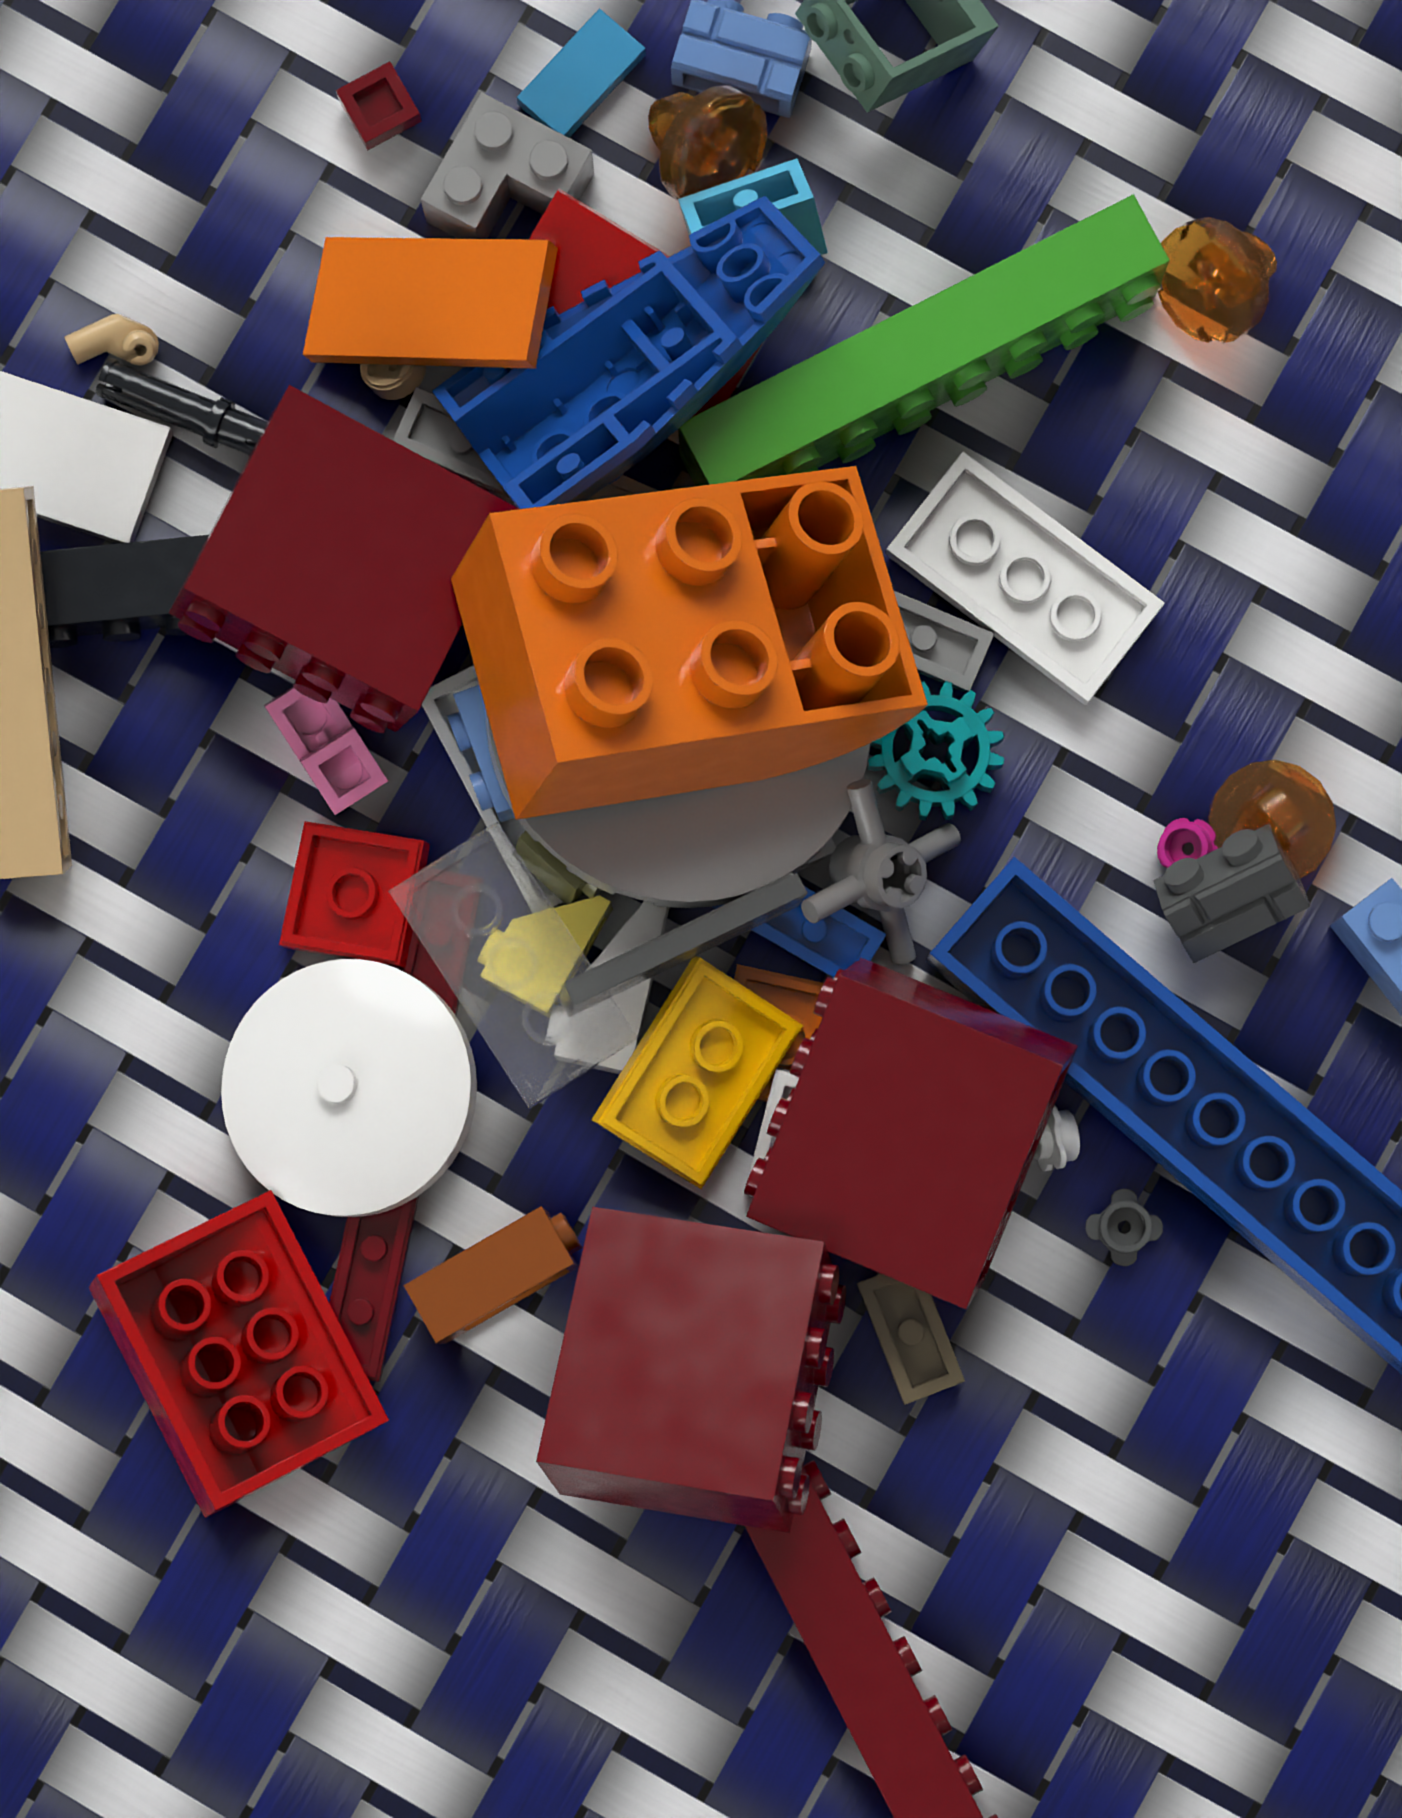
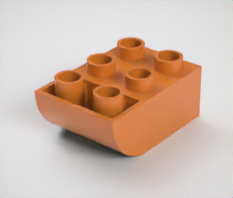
M857 466L489 513L451 578L515 820L754 782L795 772L847 754L889 734L910 721L928 705Z

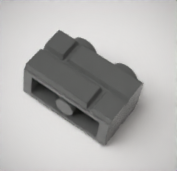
M1270 823L1255 831L1251 829L1237 831L1224 841L1222 847L1198 859L1184 858L1178 860L1168 867L1163 876L1153 880L1164 915L1177 937L1180 938L1193 963L1311 907L1301 878Z

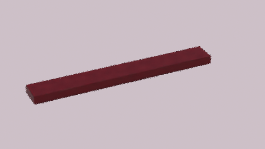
M426 868L406 968H400L399 970L415 977L430 987L446 1002L457 1017L484 880ZM419 1196L402 1206L370 1216L347 1217L329 1303L365 1374L372 1381L381 1382Z

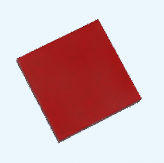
M304 821L279 945L293 950L346 959L374 961L405 969L430 844L424 840Z

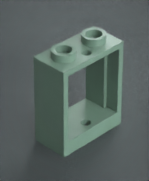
M803 0L795 12L808 36L817 43L840 75L843 84L854 94L867 113L973 61L999 27L980 0H905L938 46L893 67L848 6L858 0Z

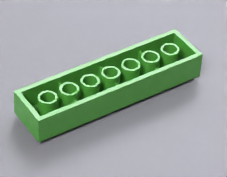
M1133 194L690 418L678 429L679 455L695 486L819 471L818 467L838 457L841 458L843 463L851 462L867 454L876 446L873 439L893 429H896L898 434L902 435L922 426L931 419L932 416L929 411L950 400L955 407L974 400L987 390L985 383L1007 372L1010 378L1019 377L1031 371L1043 361L1041 354L1061 344L1065 350H1071L1086 343L1098 334L1099 331L1096 326L1118 316L1121 322H1126L1143 314L1154 305L1152 298L1156 296L1158 289L1161 287V282L1170 260Z

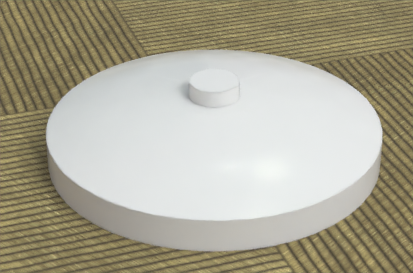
M361 959L331 960L310 965L281 979L269 988L245 1014L230 1042L224 1062L221 1087L222 1110L228 1134L238 1156L258 1182L269 1191L272 1190L274 1195L296 1207L314 1213L336 1217L370 1216L392 1210L418 1197L430 1188L453 1163L463 1146L471 1126L476 1104L477 1079L472 1049L461 1023L446 1002L430 987L415 977L382 963Z

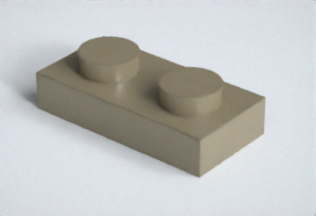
M883 1274L857 1283L904 1405L965 1382L931 1294Z

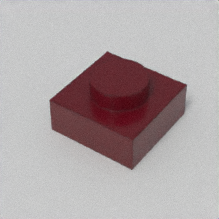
M390 61L335 90L338 100L367 151L422 122L417 107Z

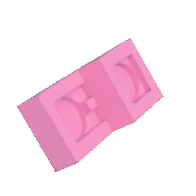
M291 687L264 705L334 815L388 782L337 701L329 698L327 703H321L308 698L294 687Z

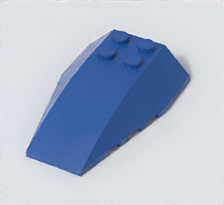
M766 196L690 234L691 246L666 258L659 250L638 261L641 272L610 288L606 281L602 280L581 291L584 302L558 314L554 306L548 308L545 315L536 369L463 367L432 390L443 408L517 508L526 509L586 501L605 486L617 481L624 472L645 458L702 408L740 370L784 319L824 266L825 261L821 254Z

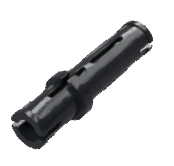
M113 358L106 362L98 379L107 383L105 385L99 383L96 387L97 396L108 398L203 436V443L213 448H218V445L223 444L251 455L267 424V421L235 409L234 401L224 397L214 401L124 365Z

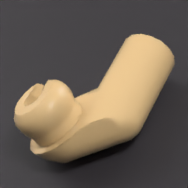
M120 314L109 315L64 336L78 365L104 352H108L131 364L142 366L153 361L159 349L158 338L152 329Z

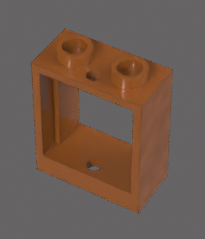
M540 1206L403 1286L435 1343L446 1344L577 1269L579 1265L572 1254L583 1249L566 1217L561 1212L551 1218L548 1211Z

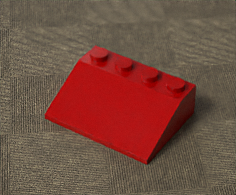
M272 1190L96 1275L88 1287L205 1518L389 1421Z

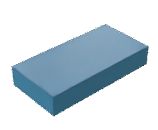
M599 8L516 97L517 105L536 121L570 138L646 56V48Z

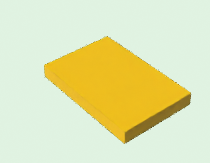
M695 956L689 962L591 1120L702 1190L803 1025L710 963Z

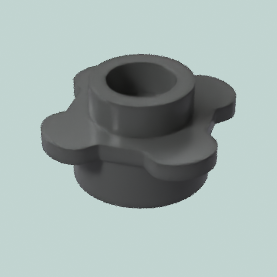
M1119 1189L1112 1194L1111 1204L1100 1214H1093L1088 1217L1085 1230L1090 1239L1100 1240L1111 1251V1260L1116 1265L1129 1266L1137 1260V1252L1148 1241H1155L1161 1237L1163 1224L1158 1216L1149 1215L1146 1209L1137 1203L1135 1192L1129 1189ZM1122 1221H1126L1130 1225V1230L1126 1234L1118 1230V1225Z

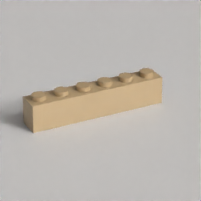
M34 486L0 488V879L64 874L72 866Z

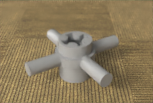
M869 779L858 780L850 783L847 786V791L859 836L847 837L837 845L831 855L829 864V875L832 885L803 900L801 909L805 918L811 923H817L855 901L862 907L878 910L884 933H886L885 937L892 963L896 965L906 964L916 958V953L904 908L912 905L924 890L927 878L926 863L957 847L961 842V837L957 828L950 823L940 826L909 844L902 838L885 835L872 781Z

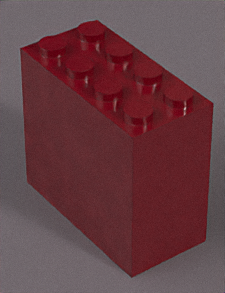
M289 385L269 418L179 591L169 614L180 619L178 627L190 636L207 643H212L217 638L238 649L235 656L249 667L264 673H270L272 668L295 679L293 687L308 698L321 703H327L329 698L352 709L350 717L360 725L379 733H384L386 728L397 732L419 711L463 623L451 581L453 574L489 513L518 510L519 508Z
M860 958L847 969H839L834 979L827 977L821 988L813 1014L823 1018L819 1028L815 1029L811 1038L803 1039L793 1060L790 1074L799 1077L796 1088L791 1090L788 1098L780 1099L770 1120L767 1134L775 1137L776 1140L773 1147L769 1148L765 1158L757 1159L747 1180L744 1194L753 1197L746 1217L793 1237L823 1241L828 1252L967 1309L985 1281L1078 1046L869 960Z
M592 1207L536 1462L558 1493L565 1496L790 1533L793 1515H803L808 1500L810 1479L809 1475L802 1474L806 1449L816 1450L821 1433L822 1412L814 1410L818 1386L828 1387L833 1371L834 1348L826 1347L831 1323H841L846 1303V1285L839 1284V1266L832 1264L825 1242Z

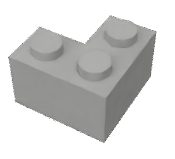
M481 92L420 199L426 222L457 239H487L510 198L542 215L559 188L580 200L594 175L592 150Z

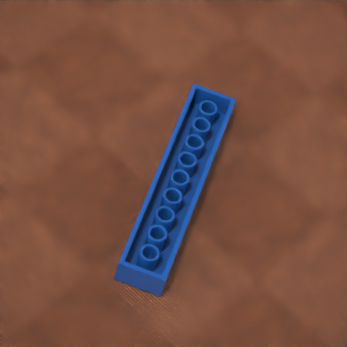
M1014 856L929 953L926 962L974 1004L1077 1045V1050L1064 1082L1402 1375V1190Z

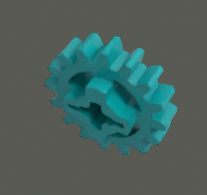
M924 681L921 683L928 705L910 721L902 725L905 730L904 734L910 741L909 752L901 756L897 762L894 761L893 740L899 730L897 728L870 743V746L879 749L881 754L869 758L867 768L869 771H884L885 776L877 784L876 790L879 794L895 789L899 793L895 809L899 812L907 807L911 801L918 804L919 820H926L931 807H940L945 820H950L954 815V803L958 801L970 811L977 807V798L973 792L975 788L991 793L996 783L985 771L986 769H1002L1004 758L998 754L991 753L990 748L1001 744L1004 735L1003 731H987L985 727L993 718L994 711L992 708L984 709L978 713L972 709L976 695L975 692L970 690L961 700L952 698V682L945 681L939 695H931ZM927 711L946 712L954 715L957 719L952 723L933 720ZM924 738H929L934 745L941 744L944 741L949 745L945 755L946 764H941L936 757L930 758L927 761L921 757L926 745ZM975 740L977 744V763L972 774L968 776L966 773L967 769L961 762L962 750ZM918 779L939 782L944 791H927L912 784Z

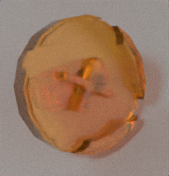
M730 85L714 86L694 97L684 92H678L655 100L650 106L648 114L649 130L655 145L661 152L659 158L661 182L673 198L678 200L744 177L748 168L755 172L759 166L767 140L766 115L761 106L755 103L751 96Z
M1210 217L1186 222L1174 229L1161 242L1170 261L1161 282L1163 288L1157 292L1163 308L1177 327L1198 341L1209 343L1216 340L1227 343L1247 334L1261 322L1269 303V280L1277 268L1275 254L1268 244L1253 234L1238 230L1227 221Z
M1279 760L1250 763L1231 774L1212 797L1208 824L1216 833L1214 843L1218 848L1222 847L1224 841L1237 831L1244 829L1255 831L1270 823L1301 879L1314 872L1331 850L1336 830L1333 802L1321 782L1301 766Z

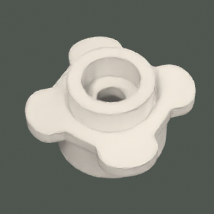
M1055 1105L1034 1155V1159L1038 1160V1164L1044 1172L1051 1171L1053 1165L1056 1169L1064 1168L1066 1162L1077 1159L1080 1150L1079 1130L1074 1116L1069 1110L1058 1111Z

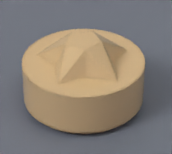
M361 364L360 372L364 382L376 395L386 400H397L410 395L421 384L426 373V366Z

